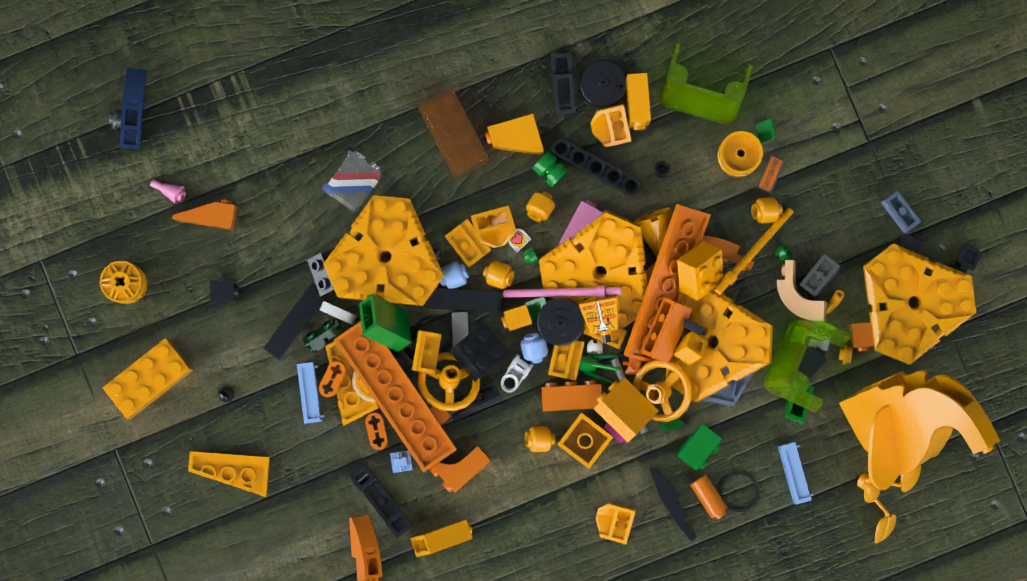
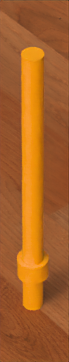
M787 208L778 221L773 223L739 263L723 276L722 282L715 288L717 294L721 295L729 285H732L737 280L739 273L794 213L791 208Z

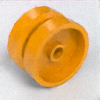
M737 131L728 135L720 144L717 152L719 166L726 174L733 177H745L751 174L759 166L763 157V148L759 139L746 131ZM739 151L743 152V157H739L737 153Z

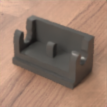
M824 254L800 283L802 290L808 292L814 300H817L839 273L840 265Z

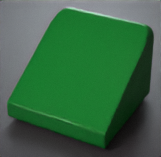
M771 119L755 125L760 143L773 141L776 138Z
M545 297L526 302L531 321L537 320L541 307L546 303Z

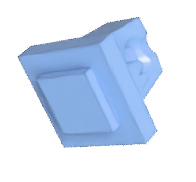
M409 450L390 453L393 473L413 470Z

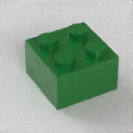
M699 424L675 455L693 470H702L709 462L707 457L711 453L715 454L722 446L720 444L722 439L704 424Z

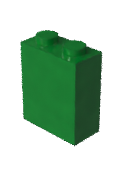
M371 294L359 303L363 336L396 352L401 351L412 343L406 310L374 294Z

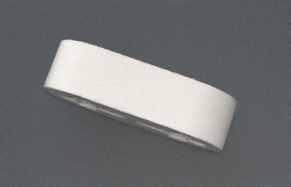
M323 301L319 309L351 325H354L357 319L356 315Z

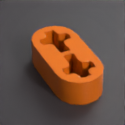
M332 362L328 366L319 386V391L324 397H333L337 394L347 373V367L343 362ZM338 365H340V370L342 371V373L337 374L336 377L333 378L335 374V371L332 370L333 367H338ZM332 380L331 388H333V392L326 393L324 385H329Z
M371 413L365 420L369 441L374 449L382 450L388 444L384 419L378 413ZM372 416L380 419V422L377 423L378 430L374 429L373 424H369ZM376 432H379L380 438H384L381 447L373 442V440H376Z

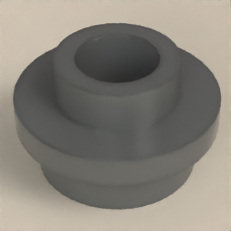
M115 109L114 113L110 112L109 124H112L113 129L115 127L120 128L122 112H119L118 109Z

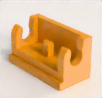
M418 331L412 370L435 374L442 334Z

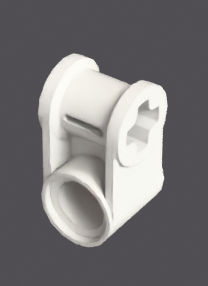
M517 354L501 380L502 390L507 393L514 392L534 365H529L520 359V356ZM507 378L513 379L515 387L512 389L506 388L504 381Z

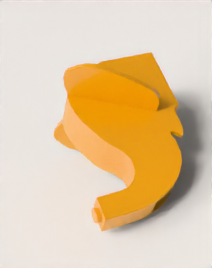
M926 370L917 371L910 375L901 371L866 386L839 402L858 440L868 452L869 478L876 488L880 490L888 489L899 475H905L930 458L937 456L950 438L953 428L961 433L973 454L980 451L985 454L995 448L993 445L999 442L1000 438L976 398L963 384L947 375H938L928 381V372Z

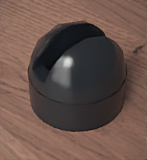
M659 161L655 164L654 173L659 178H665L670 172V165L665 161ZM660 167H664L663 173H660Z
M225 386L218 391V397L222 402L233 400L235 393L231 387ZM222 390L230 395L229 399L221 394Z

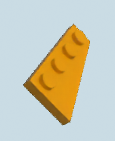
M335 341L326 345L329 364L340 361L347 367L346 376L337 392L342 423L345 426L378 409L379 406L376 402L362 399L355 392L352 383L354 369ZM340 365L333 367L332 370L335 371L333 378H335L342 371L340 370Z
M190 451L188 471L267 497L270 457Z

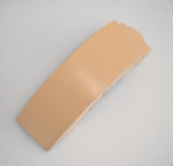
M785 260V264H782V276H785V280H777L778 292L785 306L801 318L813 321H826L827 301H811L804 298L796 287V261Z

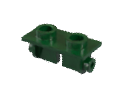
M336 318L333 320L329 319L318 330H312L307 333L303 342L311 353H316L327 345L324 338L327 337L331 343L344 330Z

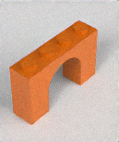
M433 406L430 408L440 425L444 424L451 417L447 411L439 410ZM477 446L460 462L455 464L438 462L429 470L436 478L440 476L444 480L442 485L448 492L453 490L456 493L491 460Z

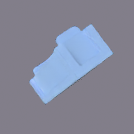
M313 362L297 364L304 424L322 422V417H325V415H321L315 371V368H319V366H315Z
M790 442L779 445L778 450L793 503L800 504L811 501L813 493H809L797 451L800 445Z

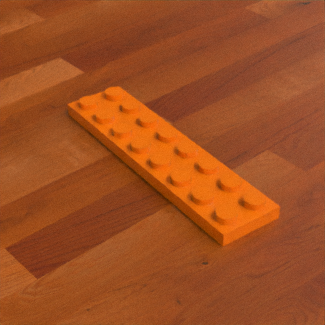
M676 204L624 352L625 356L646 362L656 360L640 352L663 297L680 303L683 293L679 291L677 260L702 242L711 216L710 214Z
M361 321L334 339L423 472L457 450L388 347L363 336Z

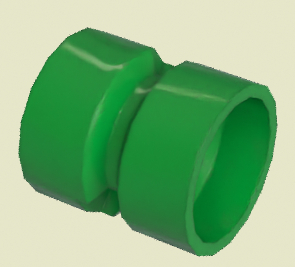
M548 151L532 169L539 176H544V181L553 188L570 169L562 162L558 163V158L551 151Z

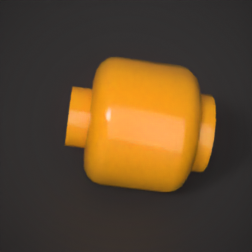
M547 192L534 193L526 205L527 215L537 222L547 220L555 208V203L552 200L553 197Z
M768 197L757 199L755 204L752 205L751 211L753 218L758 223L765 224L778 221L783 209L776 198Z
M493 261L489 266L485 267L483 276L486 277V283L489 286L505 289L512 284L514 271H512L509 264Z
M532 426L525 433V446L529 447L532 452H547L555 444V434L551 433L550 428L547 426Z

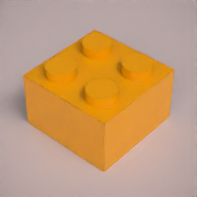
M702 241L677 260L679 291L697 301L717 287L723 280L722 249L708 242Z
M580 413L557 445L590 469L613 437L584 414Z

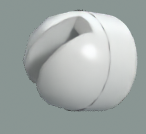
M593 339L590 340L587 344V353L602 354L603 345L601 341L597 340V343H593Z

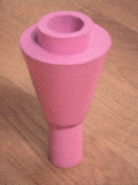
M155 179L150 183L151 187L160 190L175 204L183 202L186 197L184 186L161 183Z

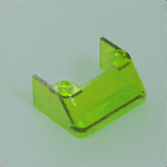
M676 44L660 97L662 105L669 109L721 124H732L736 120L753 66L749 65L747 67L742 83L731 82L727 85L724 94L686 83L688 78L686 68L675 64L680 44Z
M791 321L786 327L764 379L766 390L816 413L825 400L806 392L809 380L804 374L797 371L811 338L817 341L827 340L844 347L852 334L823 321Z

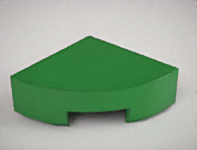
M678 418L669 422H661L658 428L664 431H675L686 423Z

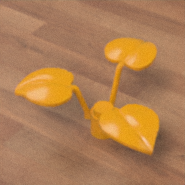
M921 465L911 472L901 475V481L898 483L894 482L892 486L901 487L903 492L909 491L918 481ZM863 473L858 479L857 486L864 490L865 501L867 503L875 501L885 513V517L880 519L876 528L875 544L887 538L893 531L896 524V515L890 514L880 503L877 497L882 490L872 484L869 474Z

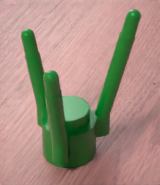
M588 353V356L582 355L579 370L584 371V375L612 385L613 381L592 371H596V367L619 371V367L600 364L596 360L618 358V355Z

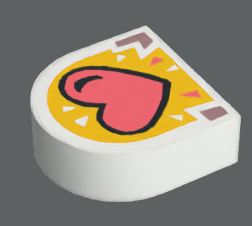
M516 229L508 243L518 253L531 238L522 229Z

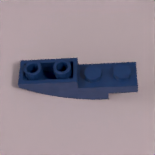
M127 68L120 126V148L140 149L147 79V70Z

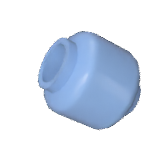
M453 262L441 268L444 275L440 282L442 287L447 286L448 289H457L467 283L469 275L463 263Z
M539 333L525 335L520 343L523 358L531 361L533 364L542 362L543 358L548 354L546 340Z

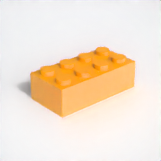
M165 338L106 384L103 389L125 418L132 419L192 372L193 368L171 340Z

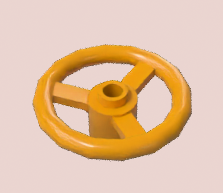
M450 352L438 354L437 362L442 360H454L457 362ZM448 365L442 371L436 369L435 374L419 371L418 387L422 397L431 406L442 411H457L466 408L475 400L480 390V378L476 382L472 380V389L469 395L454 403V389L457 388L460 379L469 376L464 369L459 370L456 366ZM426 374L439 380L440 386L445 390V403L435 399L428 392L425 384Z
M654 360L646 363L634 378L633 386L640 393L641 390L646 391L647 399L651 403H661L664 414L657 413L652 418L653 420L669 422L680 418L688 410L692 400V385L688 375L679 365L671 361L665 363ZM658 367L673 371L665 381H659L654 384L642 381L644 375ZM680 378L684 386V399L681 406L673 412L668 399L672 393L671 386Z

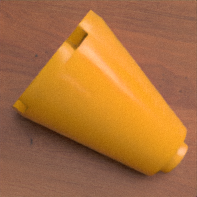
M670 207L655 210L652 214L648 215L647 213L634 220V223L641 225L642 236L656 258H658L673 215Z

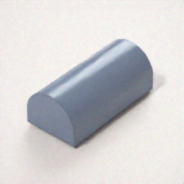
M898 190L881 202L903 233L909 232L921 222Z

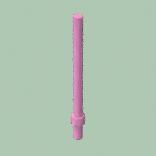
M597 285L594 288L514 289L503 291L504 298L593 295L606 297V295H622V287H606V285Z

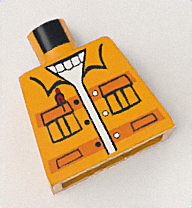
M609 295L581 301L579 307L590 334L600 333L602 343L614 341L612 330H617L620 327L619 295Z

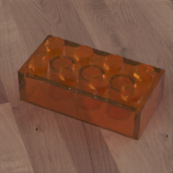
M453 89L418 106L454 179L489 162V157Z

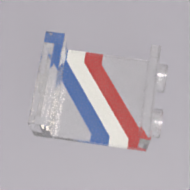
M349 150L347 158L330 182L325 183L322 190L356 213L383 175L380 172L381 168L375 163L371 162L368 164L364 161L365 157L356 150L354 153Z

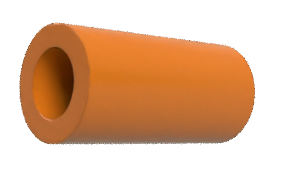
M707 474L690 484L711 519L715 517L718 520L727 514L725 510L728 507Z

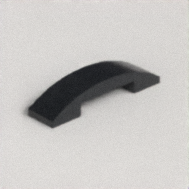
M364 463L348 475L397 539L413 527L401 508Z

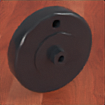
M609 60L595 61L588 65L581 75V93L585 100L595 107H612L619 103L626 93V74L615 62Z
M551 299L541 307L538 313V331L547 342L553 345H569L575 342L584 330L585 319L577 303L570 299Z

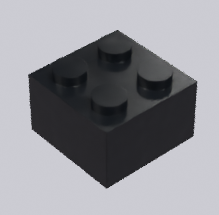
M485 322L449 351L474 382L510 353Z

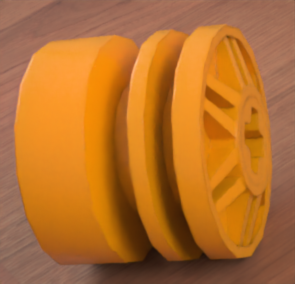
M112 262L101 273V291L108 299L121 304L135 303L147 291L148 282L146 274L140 267L130 262ZM120 278L124 279V286L120 285L118 281Z

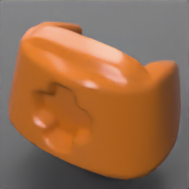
M628 358V362L623 361V365L627 366L625 373L627 375H636L641 369L642 361Z

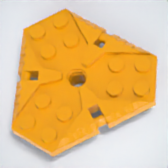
M373 195L351 225V231L348 234L345 233L323 263L337 297L365 300L371 294H374L390 303L423 306L444 278V275L429 241H426L424 237L426 234L411 200L407 198ZM358 233L363 235L359 242L354 239ZM417 239L419 244L412 246L411 241ZM386 252L391 253V260L389 262H382V255ZM379 285H385L384 292L378 291Z
M606 211L580 229L573 239L569 237L539 259L543 289L594 288L597 285L622 287V295H619V328L623 329L636 320L648 286L647 270L644 271L643 268L646 260L641 225ZM579 243H581L584 247L581 250L577 246ZM597 266H603L607 272H599ZM629 267H635L636 271L630 272ZM597 295L552 296L549 298H567L579 305L580 302L584 300V298L593 299L599 297H597Z
M891 244L863 266L868 304L872 305V312H869L874 351L910 365L940 342L939 339L943 335L947 336L976 313L972 276L937 261L933 263L929 261V258L906 248ZM926 268L931 270L929 276L924 274ZM911 297L916 299L914 308H911L908 303ZM879 303H885L886 310L880 311ZM934 325L938 327L936 332L931 329Z
M715 288L698 301L685 294L682 295L680 301L681 304L692 308L688 320L709 329L706 335H699L708 341L702 358L691 365L686 364L674 355L670 360L679 365L688 375L692 385V401L699 402L729 386L730 381H738L771 363L773 326L743 306L735 305V301L723 293L721 295L717 294ZM729 310L733 312L730 318L726 316ZM684 328L681 337L690 333L691 330ZM717 337L718 345L713 348L712 340ZM728 367L730 373L725 375L723 369ZM667 368L666 379L673 373V371ZM679 378L672 387L684 395V386Z

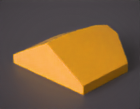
M624 104L596 111L590 122L592 133L605 147L631 142Z
M509 205L471 216L478 242L489 247L497 248L504 246L516 232Z
M611 502L598 508L596 522L600 537L627 544L636 509Z

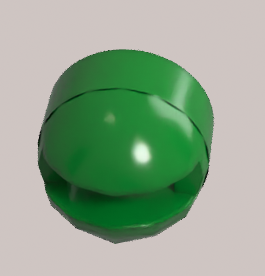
M786 244L781 245L775 251V256L779 255V261L783 262L792 258L791 250Z
M532 247L523 253L525 263L534 264L539 261Z

